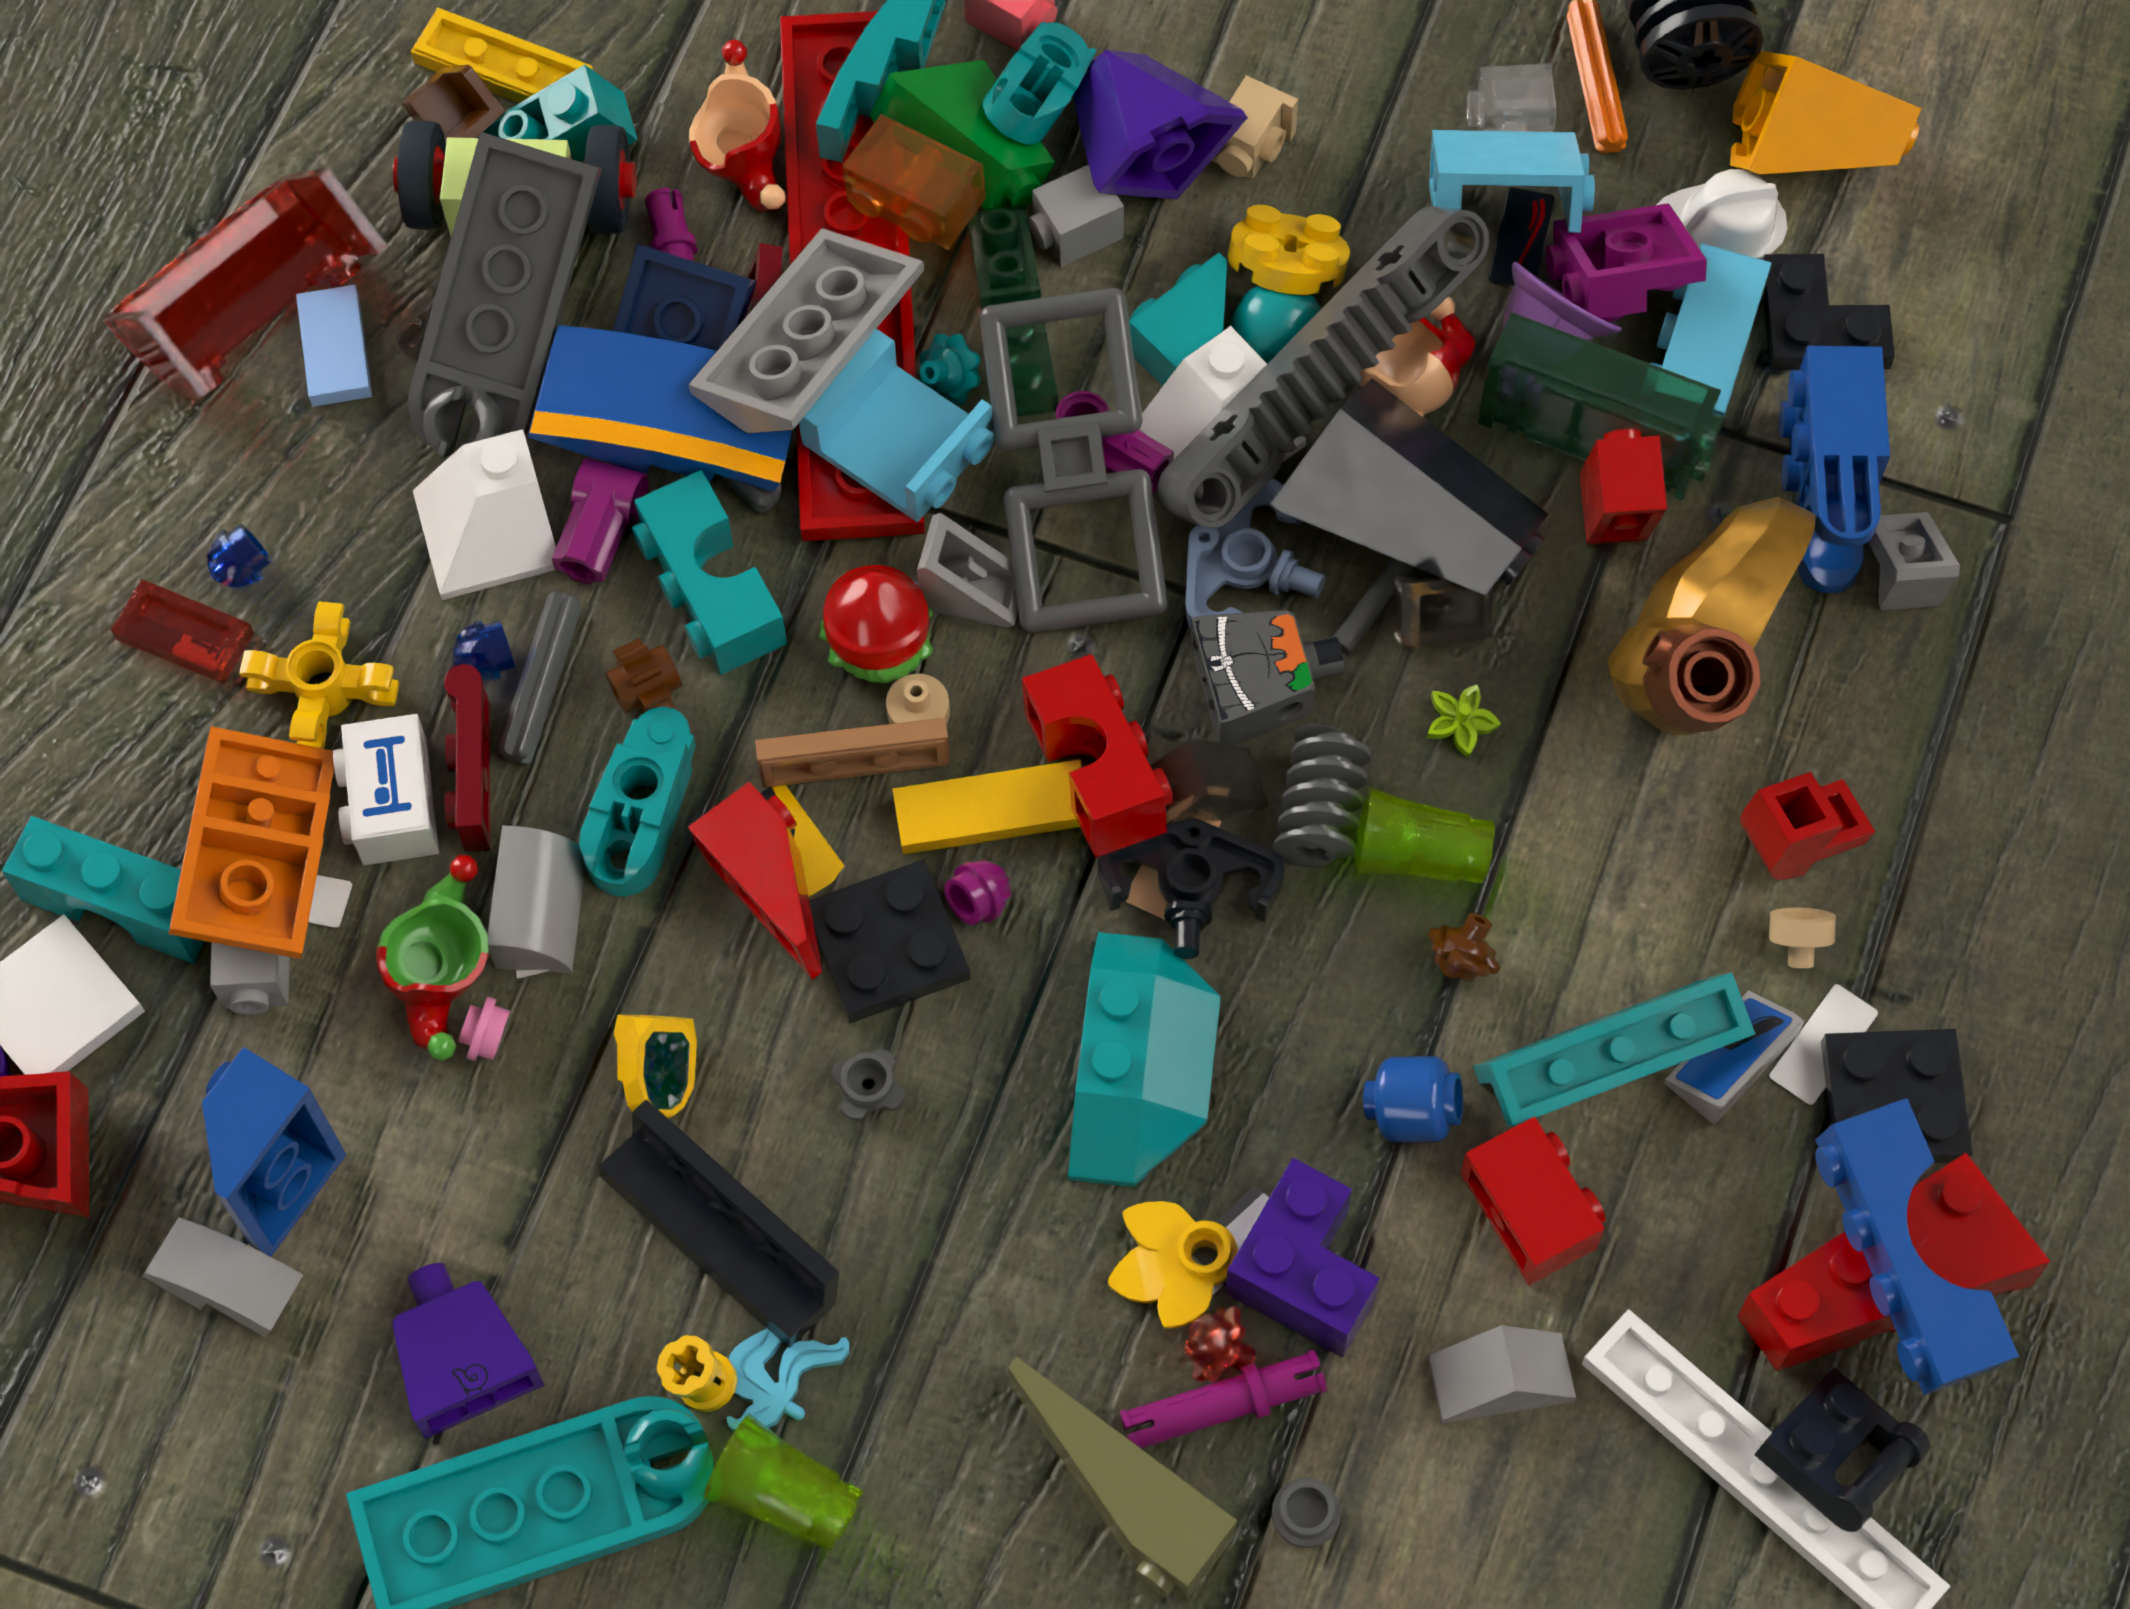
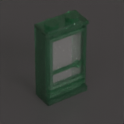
M1511 312L1488 361L1478 424L1492 429L1494 422L1501 423L1507 426L1506 431L1515 434L1517 430L1522 431L1526 439L1585 461L1596 440L1604 439L1603 435L1608 432L1620 429H1637L1641 431L1642 437L1660 435L1665 491L1670 492L1671 488L1676 489L1674 497L1683 501L1692 479L1703 483L1716 451L1714 446L1721 432L1725 417L1715 414L1722 391L1720 389Z

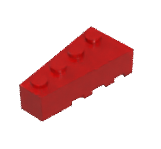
M1967 1153L1961 1155L1913 1187L1907 1206V1226L1912 1244L1922 1261L1935 1274L1949 1283L1967 1289L1991 1291L1993 1296L2006 1291L2012 1293L2033 1286L2051 1262ZM1845 1231L1750 1292L1737 1315L1739 1321L1777 1372L1858 1345L1861 1340L1891 1330L1892 1333L1897 1332L1890 1315L1884 1316L1873 1300L1869 1284L1870 1278L1873 1275L1863 1251L1858 1252L1852 1247Z

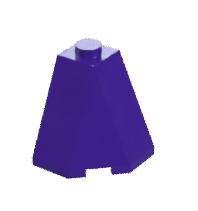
M1105 49L1101 55L1092 60L1086 74L1073 94L1092 181L1099 193L1178 199L1248 119L1241 108L1145 54Z

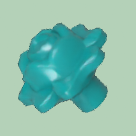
M944 333L936 334L932 339L930 347L919 355V362L921 364L920 382L955 405H963L967 401L969 392L981 383L980 375L978 374L980 357L976 352L968 348L961 334H952L949 338Z

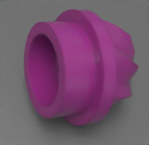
M987 860L963 863L956 868L954 877L945 884V895L949 906L955 915L968 925H975L980 921L989 923L997 919L1004 910L1012 892L1009 885L1010 879L1007 877L1005 870Z

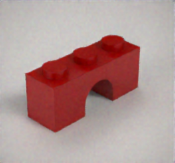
M1093 654L1023 677L1022 688L1025 717L1047 761L1051 762L1074 754L1088 755L1097 759V761L1088 766L1069 772L1071 808L1095 858L1167 833L1166 806L1173 804L1171 787L1164 771L1160 767L1152 770L1146 759L1148 756V746L1139 723L1136 720L1127 722L1122 712L1124 710L1122 693L1115 677L1112 674L1103 676Z

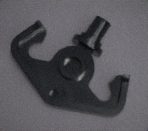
M1195 818L1167 824V833L1099 856L1097 867L1098 879L1106 896L1110 911L1120 909L1121 902L1129 898L1131 881L1123 877L1120 871L1124 864L1134 862L1157 871L1159 891L1168 902L1164 909V918L1175 930L1173 953L1181 959L1198 957L1200 931L1212 921L1213 911L1209 905L1219 896L1222 879L1225 875L1241 871H1252L1258 875L1260 883L1248 891L1249 908L1256 912L1255 918L1265 922L1269 911L1280 893L1285 870L1283 860L1274 851Z

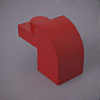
M1811 771L1759 789L1747 804L1739 819L1740 824L1771 876L1777 880H1787L1805 875L1814 862L1864 845L1876 832L1844 779L1820 787Z

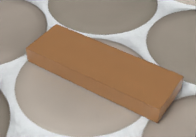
M945 717L755 740L762 787L765 786V788L943 767L950 764Z

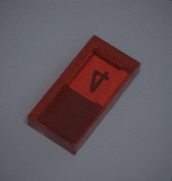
M143 579L139 582L111 628L116 640L225 684L254 635L250 623Z

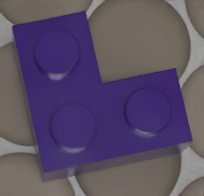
M1292 1158L1227 1270L1225 1294L1343 1358L1375 1302L1380 1278L1327 1250L1348 1214L1352 1189Z

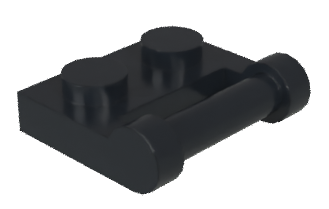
M1834 1367L1774 1430L1754 1455L1833 1524L1844 1531L1856 1532L1871 1518L1873 1503L1905 1468L1918 1465L1928 1454L1930 1441L1927 1434L1920 1427L1910 1422H1898ZM1865 1439H1868L1882 1452L1852 1485L1842 1486L1831 1476Z

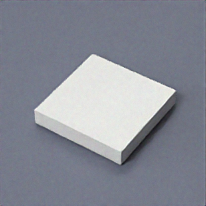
M64 914L0 962V1046L24 1075L69 1071L145 1012L138 1000Z

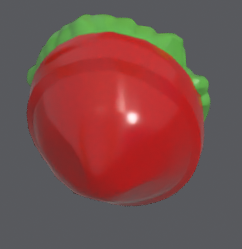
M884 565L862 566L850 570L839 577L828 591L824 602L823 620L820 624L821 631L819 637L830 645L828 662L832 666L843 667L847 672L854 673L856 678L886 684L909 675L911 671L919 667L920 661L929 658L932 654L933 647L929 641V621L933 612L928 608L925 596L921 589H919V586L903 572Z

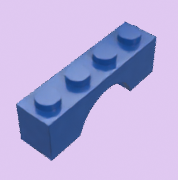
M1905 1098L1832 1124L1815 1139L1818 1145V1149L1815 1152L1817 1167L1824 1182L1831 1188L1835 1187L1846 1211L1842 1215L1846 1236L1856 1251H1863L1873 1275L1869 1281L1873 1300L1879 1311L1884 1316L1890 1315L1900 1338V1342L1897 1344L1898 1357L1908 1378L1913 1382L1918 1381L1923 1395L1995 1370L2019 1357L1991 1291L1967 1289L1942 1279L1922 1261L1912 1244L1907 1226L1908 1200L1919 1177L1935 1161L1908 1099Z

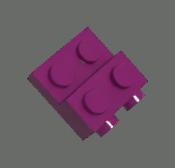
M1669 203L1583 216L1581 233L1569 232L1566 219L1553 221V245H1547L1545 249L1546 269L1550 280H1562L1564 298L1605 321H1616L1628 314L1647 312V290L1673 291L1683 287L1685 284L1706 281L1707 259Z

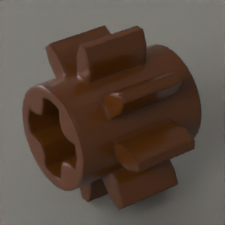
M638 638L613 650L618 661L616 662L617 666L606 671L605 676L619 706L625 714L638 708L641 714L657 707L675 708L670 698L672 697L671 692L683 687V684L669 653L662 644L649 650L646 644L643 645L641 639Z

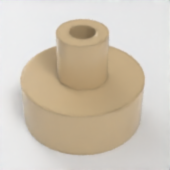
M926 674L904 676L891 686L887 694L886 708L889 724L944 717L946 718V725L949 721L950 706L948 693L943 684L932 676Z
M1781 908L1770 912L1769 940L1779 945L1788 946V966L1793 968L1814 967L1815 948L1835 943L1836 915L1829 911L1813 908Z

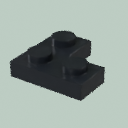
M1764 254L1763 260L1772 262L1763 290L1770 370H1800L1807 346L1882 347L1884 369H1891L1895 353L1890 305H1829L1824 254Z

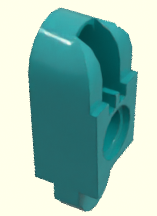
M1041 22L1013 56L985 96L983 101L985 115L993 126L1014 141L1027 145L1038 144L1044 139L1070 102L1097 50L1095 48H1088L1082 37L1066 25L1057 22Z
M657 707L649 709L638 720L633 719L623 744H616L589 805V812L581 827L579 845L589 878L598 889L609 895L626 897L641 893L653 884L661 870L693 771L691 760L696 747L694 735L690 732L687 719L681 712L673 708ZM648 786L656 789L651 796L645 799L635 800L628 797L630 792L638 787ZM621 850L630 851L625 869H617L611 864L612 856Z

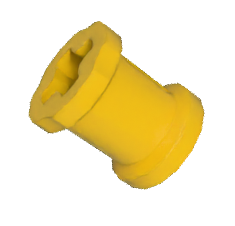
M685 1335L677 1341L667 1344L658 1358L657 1373L661 1377L663 1387L677 1397H681L685 1404L696 1411L712 1412L718 1410L730 1401L736 1391L738 1379L736 1369L731 1361L722 1354L713 1351L709 1343L697 1336ZM675 1362L682 1366L680 1371L674 1368ZM697 1371L702 1374L698 1377L693 1375L694 1372ZM715 1377L721 1380L720 1386L713 1382Z

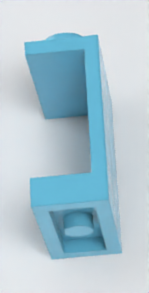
M1432 130L1429 175L1432 206L1461 210L1462 185L1558 186L1568 231L1581 233L1582 212L1593 211L1595 181L1594 175H1589L1588 153L1579 152L1575 132Z
M876 328L799 422L801 440L804 446L917 523L931 507L939 508L948 500L956 486V478L970 463L973 465L980 463L990 451L995 439L993 434L992 405L982 399L968 414L899 368L896 362L895 341Z

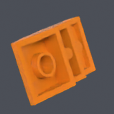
M210 726L168 934L301 959L331 795L330 789L334 773L332 750Z

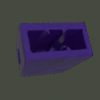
M443 1263L426 1265L409 1275L407 1282L417 1307L397 1315L392 1320V1326L410 1411L414 1422L425 1439L545 1386L532 1357L481 1281H474L455 1289Z

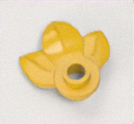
M1165 1201L1145 1202L1125 1209L1122 1213L1124 1222L1138 1246L1132 1249L1117 1264L1108 1278V1286L1115 1293L1131 1302L1145 1304L1158 1302L1159 1318L1164 1328H1176L1195 1322L1209 1308L1214 1286L1227 1280V1270L1238 1252L1234 1236L1219 1223L1213 1221L1195 1222L1176 1203ZM1202 1247H1209L1217 1253L1216 1260L1209 1265L1196 1263L1192 1256L1197 1249Z

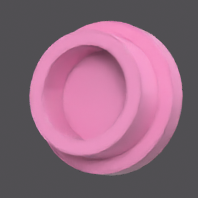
M487 996L483 1008L470 1005L458 1042L470 1046L466 1059L476 1062L477 1056L494 1060L510 1010L495 1006L497 999Z

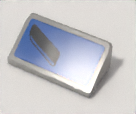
M1748 991L1742 999L1755 1035L1681 1062L1664 1081L1665 1085L1713 1125L1723 1117L1798 1036L1804 1020L1794 1012L1751 991Z

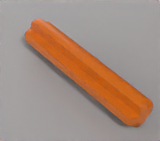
M1573 0L1568 5L1569 11L1566 16L1595 149L1601 154L1619 153L1626 148L1628 133L1600 6L1596 0Z

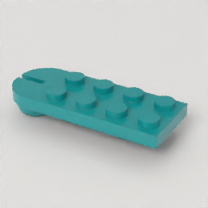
M643 1396L348 1492L346 1497L376 1608L448 1609L683 1529L692 1523L708 1504L715 1485L716 1471L707 1436L695 1415L686 1407L671 1399ZM691 1450L681 1463L660 1470L651 1467L650 1463Z

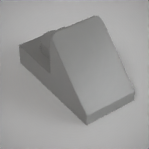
M1928 512L1880 515L1875 533L1871 541L1868 542L1880 564L1878 600L1880 609L1894 610L1940 605L1958 579L1960 565Z

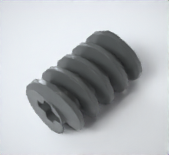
M1317 723L1302 724L1295 729L1294 740L1296 744L1292 747L1290 756L1292 767L1287 771L1286 776L1288 790L1283 793L1281 808L1284 813L1278 819L1277 831L1280 835L1274 841L1273 851L1289 864L1302 867H1323L1330 864L1335 858H1346L1355 852L1356 843L1345 835L1353 834L1359 829L1360 820L1350 812L1357 811L1363 807L1364 797L1359 791L1354 789H1360L1367 784L1368 774L1359 766H1364L1371 762L1372 751L1367 745L1356 741L1352 736L1339 728Z

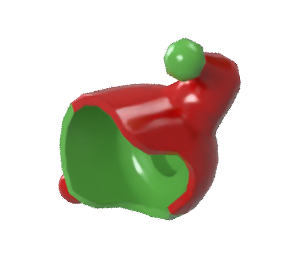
M458 855L450 863V874L427 891L421 905L415 906L404 914L395 917L382 931L376 948L377 970L385 987L405 1004L408 1024L415 1045L429 1050L431 1057L440 1061L452 1057L456 1049L452 1035L448 1034V1017L451 1003L460 998L478 979L484 970L489 955L488 935L479 917L465 905L466 883L470 882L478 873L477 863L469 855Z

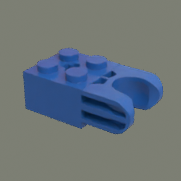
M1807 346L1800 370H1791L1788 384L1789 401H1781L1779 435L1780 438H1789L1790 455L1785 454L1782 463V488L1784 492H1792L1793 504L1816 515L1814 533L1806 553L1798 566V572L1803 583L1818 592L1840 593L1854 585L1863 564V544L1871 541L1880 520L1879 485L1890 458L1882 347Z

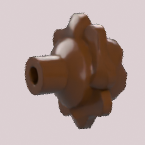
M1470 913L1462 927L1442 925L1441 928L1433 927L1429 930L1427 935L1433 942L1432 950L1436 953L1434 962L1440 966L1441 971L1446 977L1452 979L1461 978L1464 982H1471L1476 976L1485 977L1488 973L1496 974L1499 972L1501 967L1495 959L1496 952L1485 940L1492 924L1484 916Z

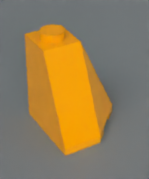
M1761 51L1750 64L1733 106V123L1741 126L1743 132L1742 144L1736 142L1731 147L1730 166L1756 174H1774L1898 165L1901 157L1912 149L1919 132L1917 119L1922 108L1800 57Z

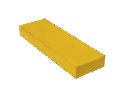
M441 8L436 9L411 50L415 64L436 72L442 67L468 64L474 69L491 93L517 103H521L584 64L593 70L592 65Z
M1081 760L892 788L902 854L1080 827L1071 808L1069 772L1082 768Z

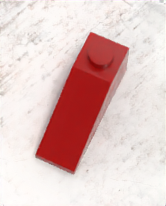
M748 782L688 826V829L704 861L813 980L822 973V966L802 857L790 831L797 826V823L791 812L776 795L766 800Z

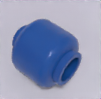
M1436 1056L1387 1058L1379 1066L1376 1079L1367 1080L1364 1084L1363 1107L1367 1120L1377 1121L1381 1135L1389 1142H1440L1447 1137L1452 1125H1460L1462 1121L1463 1086L1460 1074L1458 1072H1450L1447 1063Z

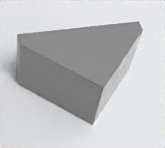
M942 513L933 515L917 568L919 589H921L925 596L928 608L937 614L1004 628L1014 626L1018 614L1012 560Z
M1501 1325L1433 1353L1428 1358L1442 1424L1570 1403L1576 1400L1562 1333Z

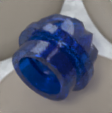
M239 524L230 532L224 529L216 535L217 537L207 554V565L211 577L215 581L233 588L247 586L253 582L257 583L263 578L261 571L272 563V559L263 545L243 524Z
M482 619L474 621V624L465 628L457 636L452 655L455 666L467 664L475 667L483 681L501 679L500 672L515 668L509 643L500 620L486 625L483 624Z

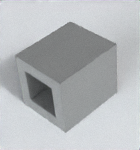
M1089 165L1032 190L1033 215L1028 217L1030 232L1041 250L1050 249L1060 267L1124 238V206L1117 194L1099 193L1092 181Z

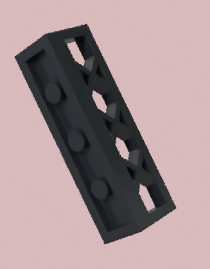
M647 1099L632 1112V1136L599 1165V1177L762 1325L770 1330L784 1345L790 1348L836 1304L839 1271Z

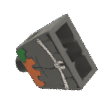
M1287 610L1203 615L1191 618L1190 646L1219 750L1232 747L1309 716L1314 708L1315 685L1313 679L1344 673V659L1338 638L1333 636L1303 643L1295 615Z

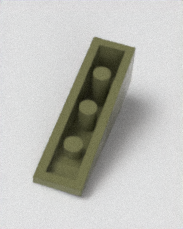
M1016 1356L1008 1367L1010 1387L1128 1557L1138 1565L1134 1571L1135 1575L1157 1594L1167 1598L1173 1591L1187 1602L1235 1538L1238 1520Z

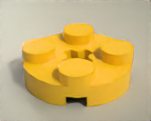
M1259 204L1249 207L1246 211L1245 219L1233 227L1227 256L1231 267L1237 272L1240 263L1252 270L1251 282L1262 288L1285 294L1310 295L1319 293L1322 282L1333 280V288L1343 282L1349 261L1350 249L1347 242L1339 235L1340 223L1330 216L1314 214L1305 218L1284 214L1274 207Z

